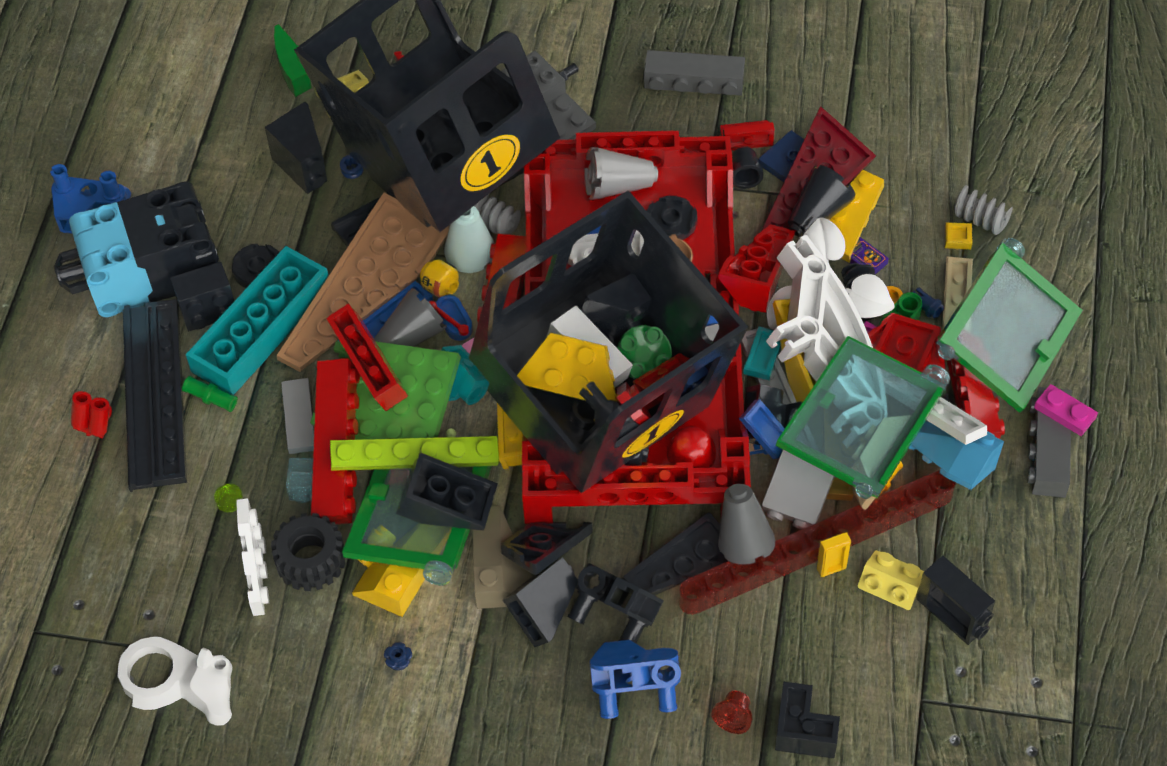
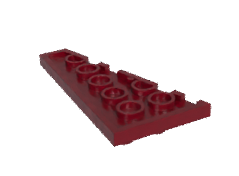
M821 106L761 231L770 224L789 229L787 221L814 166H817L818 169L820 165L834 170L844 178L841 183L846 187L876 157L871 150Z

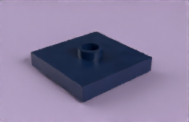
M792 130L789 131L758 159L759 164L784 182L804 139Z

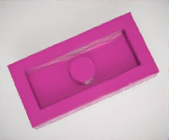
M1052 384L1047 387L1034 406L1036 410L1081 437L1098 414L1097 411Z

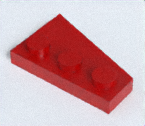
M625 382L617 388L616 397L623 404L640 393V390L635 384L630 387ZM644 406L633 413L631 417L636 423L641 425L649 420L652 415Z

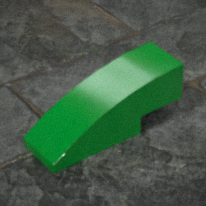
M279 24L274 26L275 49L282 77L290 91L297 97L312 89L311 81L294 51L298 45Z

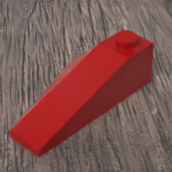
M770 224L754 237L751 244L748 246L743 245L739 248L738 254L734 257L730 255L725 259L718 278L739 306L749 308L752 311L766 313L783 269L777 257L785 245L793 241L795 236L794 230Z

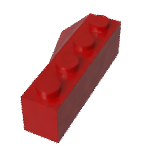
M961 331L957 340L989 366L988 353L983 351L981 341ZM948 346L946 363L956 407L987 425V431L1000 439L1001 435L1005 434V425L1003 419L998 417V396H994L993 391L960 364L957 361L959 357Z

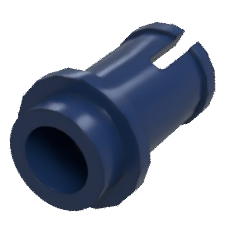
M920 287L916 288L918 292L916 294L922 299V310L925 311V315L929 318L940 316L944 309L942 301L932 298Z

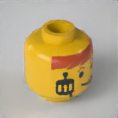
M440 259L426 263L420 272L422 287L439 298L455 293L459 287L458 271Z

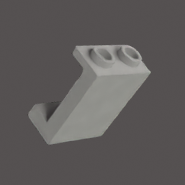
M783 450L762 503V508L767 512L766 516L773 520L782 522L784 518L792 521L793 526L798 529L808 531L809 528L816 530L818 519L832 481L836 477Z

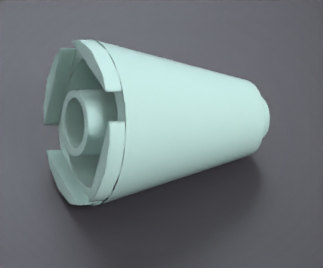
M473 206L451 223L449 227L444 254L447 263L453 265L459 272H479L489 262L492 263L493 260L490 259V249L494 241L476 207Z

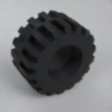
M302 513L300 518H296L295 515L290 517V522H283L280 525L281 531L276 530L273 535L274 540L271 541V552L280 578L282 577L287 585L292 583L293 588L297 590L300 587H304V591H311V587H316L317 590L323 589L322 585L325 583L329 586L333 583V577L338 578L341 575L340 568L345 567V559L342 553L344 544L341 532L338 531V527L334 522L330 523L328 517L323 516L320 518L317 513H313L312 516ZM315 545L323 548L320 553L311 558L303 559L295 556L300 549L306 546Z

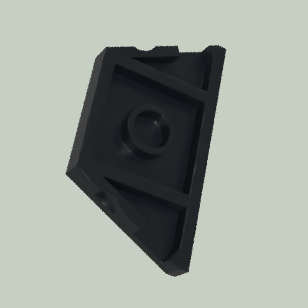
M531 522L501 543V554L530 573L537 575L592 534V522H583V525L579 528H566V522Z

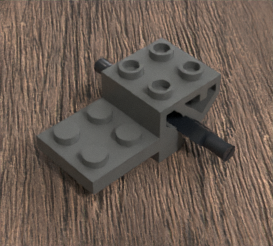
M533 51L526 55L559 133L560 139L558 140L576 139V133H588L595 130L596 122L566 93L565 81L568 80V77L579 71L577 65L572 63L563 70L556 71L538 52ZM506 68L501 70L504 74H506L509 77Z

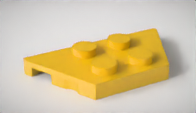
M550 333L517 375L526 386L585 400L579 394L582 388L588 390L593 396L586 385L594 382L608 400L619 402L616 399L613 382H615L613 370L609 366L608 347L605 345Z

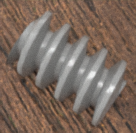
M965 185L954 205L955 216L959 218L964 216L965 221L970 222L973 220L974 225L980 226L982 224L984 230L988 231L992 228L993 234H999L1006 227L1010 219L1012 207L1007 212L1004 211V202L995 207V198L986 203L987 194H983L978 199V190L975 189L969 195V186Z
M487 195L474 205L478 209L487 229H490L495 234L511 235L520 222V210L514 213L513 206L509 205L505 208V202L500 201L497 203V198L495 197L489 198V195Z

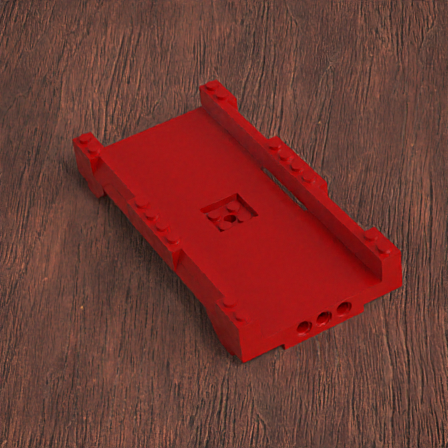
M679 131L576 133V139L557 140L524 166L527 253L621 195L618 194L596 200L589 199L591 195L586 193L584 172L585 168H589L590 160H586L590 147H597L652 161L653 165L658 168L657 181L653 182L652 187L631 191L630 193L646 211L653 201L655 203L664 196L685 198L693 208H696L698 218L694 233L688 238L683 239V241L692 249V263L704 277L705 274H709V283L739 316V304L718 278L725 259L730 255L735 256L733 163L730 136L679 137ZM552 256L525 273V295L538 288L545 281ZM567 263V266H566V269H565V270H567L568 268H570L571 265H569V264ZM741 343L709 407L650 446L647 463H642V466L622 465L583 493H580L563 471L556 474L550 467V464L543 459L523 434L522 499L525 524L531 522L553 523V507L720 504L721 516L726 489L734 484H745L751 487L749 436L747 429L739 420L744 413ZM688 426H694L703 429L711 436L716 448V457L710 468H693V462H676V465H672L669 462L667 447L679 430Z

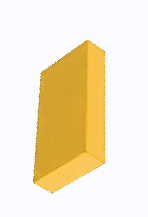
M847 532L820 541L817 571L820 577H825L847 568L851 539Z

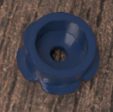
M394 643L392 647L389 646L384 651L385 663L393 670H403L410 663L412 651L409 647H405L404 643Z

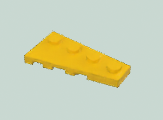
M862 170L850 184L855 191V199L830 219L844 236L845 252L841 259L849 263L863 228L866 227L869 221V215L874 210L884 188V179L865 170Z

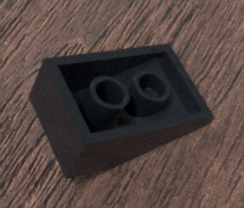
M419 453L410 469L396 514L421 524L484 530L498 483Z

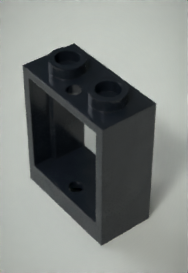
M942 555L923 572L917 600L969 645L974 639L981 640L990 630L988 625L994 616L992 611L995 600Z

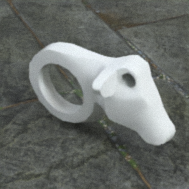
M161 637L140 639L129 645L121 655L118 663V678L125 694L133 699L132 707L143 710L158 709L183 698L201 710L211 724L224 725L232 716L230 709L232 664L225 656H213L211 651L206 648H202L199 655H196L184 647ZM147 654H164L173 661V670L170 677L157 687L141 688L130 681L132 666L139 658Z

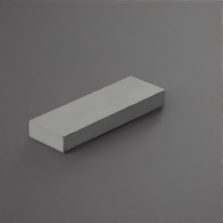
M304 378L283 381L281 383L289 454L314 451V425L310 423L313 414L309 380Z

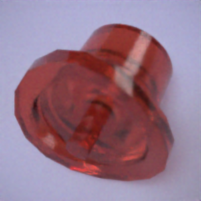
M730 691L724 701L717 703L713 707L711 716L714 722L730 733H746L750 729L753 720L752 713L749 710L750 699L743 692Z

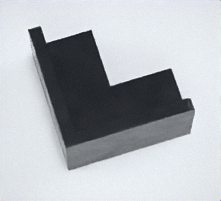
M783 681L775 751L835 758L840 716L811 713L813 685Z

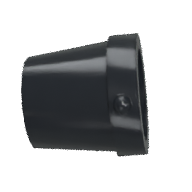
M749 147L736 149L732 153L733 185L741 189L756 187L763 180L764 173L755 151Z

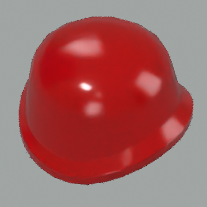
M688 426L679 430L671 439L667 447V457L672 465H676V462H693V468H710L715 461L716 448L713 439L706 431L698 427Z

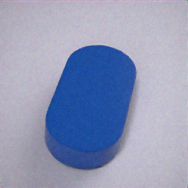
M453 295L440 297L436 301L437 307L459 324H465L469 327L468 335L461 336L458 329L441 316L443 319L442 324L447 326L445 331L448 336L457 341L470 337L473 332L472 321L461 301Z

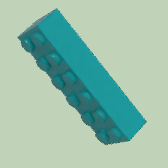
M285 246L186 353L191 372L208 383L217 385L220 390L235 395L296 327L328 278L327 268Z

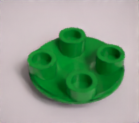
M647 325L633 327L621 337L617 347L633 365L629 377L635 380L672 358L669 340L658 327Z

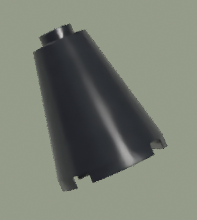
M820 165L818 169L817 166L812 168L787 221L789 229L795 231V236H803L818 218L822 217L830 220L855 199L856 194L852 186L849 185L846 188L841 183L844 178L834 170Z

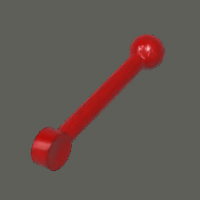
M429 301L440 316L458 329L461 336L468 335L469 327L467 325L459 324L438 308L435 301Z

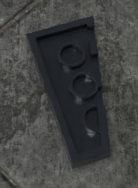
M708 512L625 574L622 579L653 595H657L732 563L725 559L724 554L720 552L718 547L719 522Z

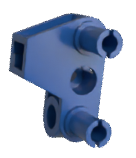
M62 164L54 165L51 168L53 171L50 170L51 176L54 179L52 184L54 215L60 232L72 234L69 219L78 212H85L131 198L130 190L117 183L116 175L112 171L101 173L100 181L69 177L66 166ZM85 186L89 187V190L81 191Z
M631 640L603 643L590 659L592 690L599 694L600 717L611 719L619 715L616 693L658 688L659 711L673 712L677 709L675 686L680 682L681 676L677 650L672 648L645 650ZM662 666H670L668 669L661 670Z

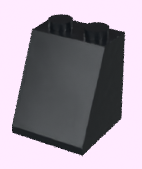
M307 102L301 103L265 126L272 160L297 185L309 194L327 182L322 150Z

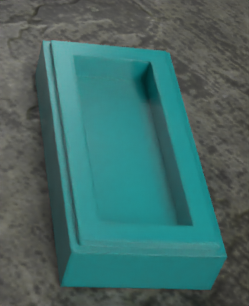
M758 327L743 374L770 380L781 349L780 341L776 342L777 346L771 348L766 342L774 330Z

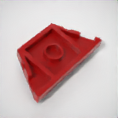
M891 313L882 321L880 326L873 328L868 333L874 349L921 372L922 379L945 386L944 344L938 339L942 332L941 327Z

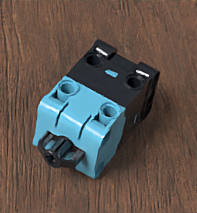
M186 181L179 182L169 187L153 190L149 193L103 205L85 212H78L71 216L69 224L76 248L61 252L58 255L54 270L60 287L72 295L90 289L98 313L102 317L117 315L123 312L124 306L130 305V308L144 306L145 303L157 302L176 296L170 277L218 263L219 261L215 244L205 224L204 212L193 184ZM80 258L78 261L62 265L65 262ZM86 278L85 280H82V281H79V282H75V283H72V284H67V283H69V282H72V281H75V280H78V279Z

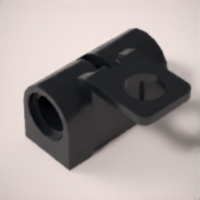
M759 384L746 388L744 412L754 400L760 399L782 426L786 428L793 417V413L796 409H799L803 402L783 404L784 391L782 389ZM747 429L749 443L760 445Z

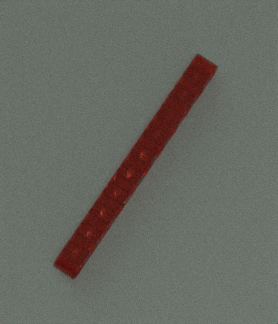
M940 470L880 495L873 500L866 510L857 505L775 541V547L771 554L765 558L763 555L755 558L754 563L736 564L728 561L691 577L680 585L679 606L687 614H698L817 562L820 543H816L814 540L823 541L845 533L839 531V529L849 531L847 533L851 539V547L945 506L953 498L956 482L943 476ZM938 486L945 487L946 489H940ZM913 497H919L922 500H916ZM892 507V508H896L897 510H896V511H893V510H890V509H888V508ZM864 518H870L873 521H866ZM788 551H797L799 554H791ZM769 561V562H772V563H774V564H773V565H765L763 562ZM744 572L749 575L744 577L738 575V573ZM719 583L722 584L723 587L717 588L712 585ZM693 594L698 597L695 599H690L686 596Z

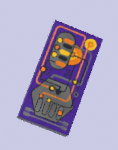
M859 237L851 255L850 264L872 265L876 275L888 264L889 258Z

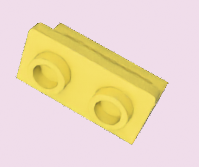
M875 550L864 566L858 588L906 610H910L919 592L924 571L914 564H907L895 559L889 553Z

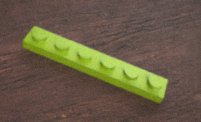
M497 436L330 440L331 471L411 468L419 453L456 467L498 466L499 464Z

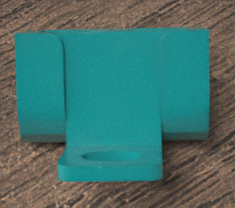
M461 345L443 347L441 351L459 353L461 357L449 401L457 400L461 397L468 405L479 402L486 394L489 382L469 359L470 354Z

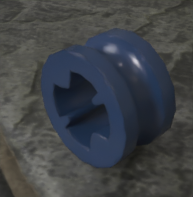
M350 155L343 157L340 161V168L344 177L355 179L363 174V166ZM350 165V167H352V170H348L347 166Z

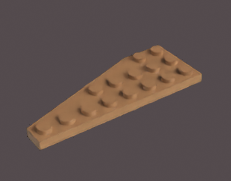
M383 192L277 354V360L301 372L335 345L336 340H339L326 319L328 316L349 303L361 319L365 320L420 277L423 266L433 261L447 239L449 226L441 232L437 231L432 225L427 228L407 211L396 198Z

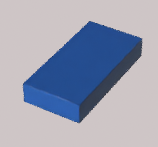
M760 399L754 400L739 420L771 458L778 459L783 449L777 447L776 442L785 428Z

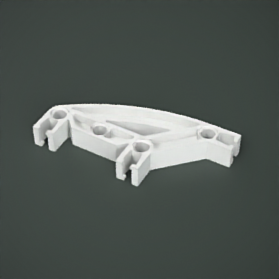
M808 236L800 237L797 243L794 241L787 243L777 259L793 279L788 322L776 327L766 342L771 348L777 346V341L782 339L788 340L785 342L786 346L777 356L781 362L804 352V366L817 382L847 336L872 348L873 346L863 321L846 289ZM852 356L828 392L835 396L832 402L835 408L843 412L830 427L835 435H838L842 432L841 428L847 425L852 426L851 434L842 443L846 450L864 441L863 438L870 427L874 426L877 428L882 420L887 418L886 400L880 369Z

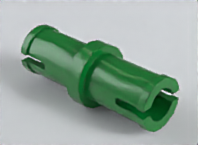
M191 376L185 379L182 386L183 392L202 399V402L207 405L212 403L229 412L234 410L238 401L237 396L218 389L217 385L213 383L208 385Z

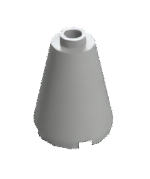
M590 147L588 149L586 160H590L589 168H585L584 176L586 193L591 195L590 200L652 187L653 182H656L658 179V168L650 160L597 147Z

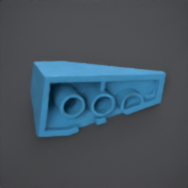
M925 421L909 449H917L923 454L922 459L926 463H932L933 461L941 468L940 473L943 476L971 490L996 469L1004 441L987 431L986 436L965 445L937 426Z

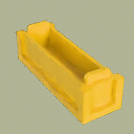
M497 403L499 461L503 469H509V466L522 465L523 433Z

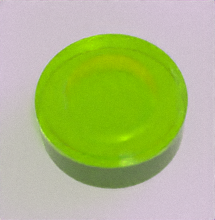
M224 484L216 490L214 499L221 511L234 512L237 510L236 500L243 499V495L237 485Z

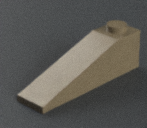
M500 505L491 506L484 530H473L474 588L477 609L507 607L502 600L532 577L529 571L501 554V543L513 534Z

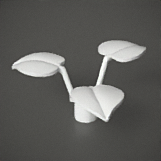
M822 217L816 219L804 235L808 236L828 264L829 260H839L845 252L843 234L830 220ZM864 274L858 276L852 282V289L845 288L861 318L878 317L895 308L886 285L875 275ZM792 285L779 289L773 295L767 310V322L770 329L777 327L772 303L775 300L790 299Z

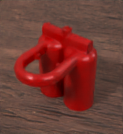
M84 391L74 393L71 406V426L77 431L86 433V436L93 435L103 439L107 433L108 420L112 414V407L109 401L101 397L92 400L91 395Z

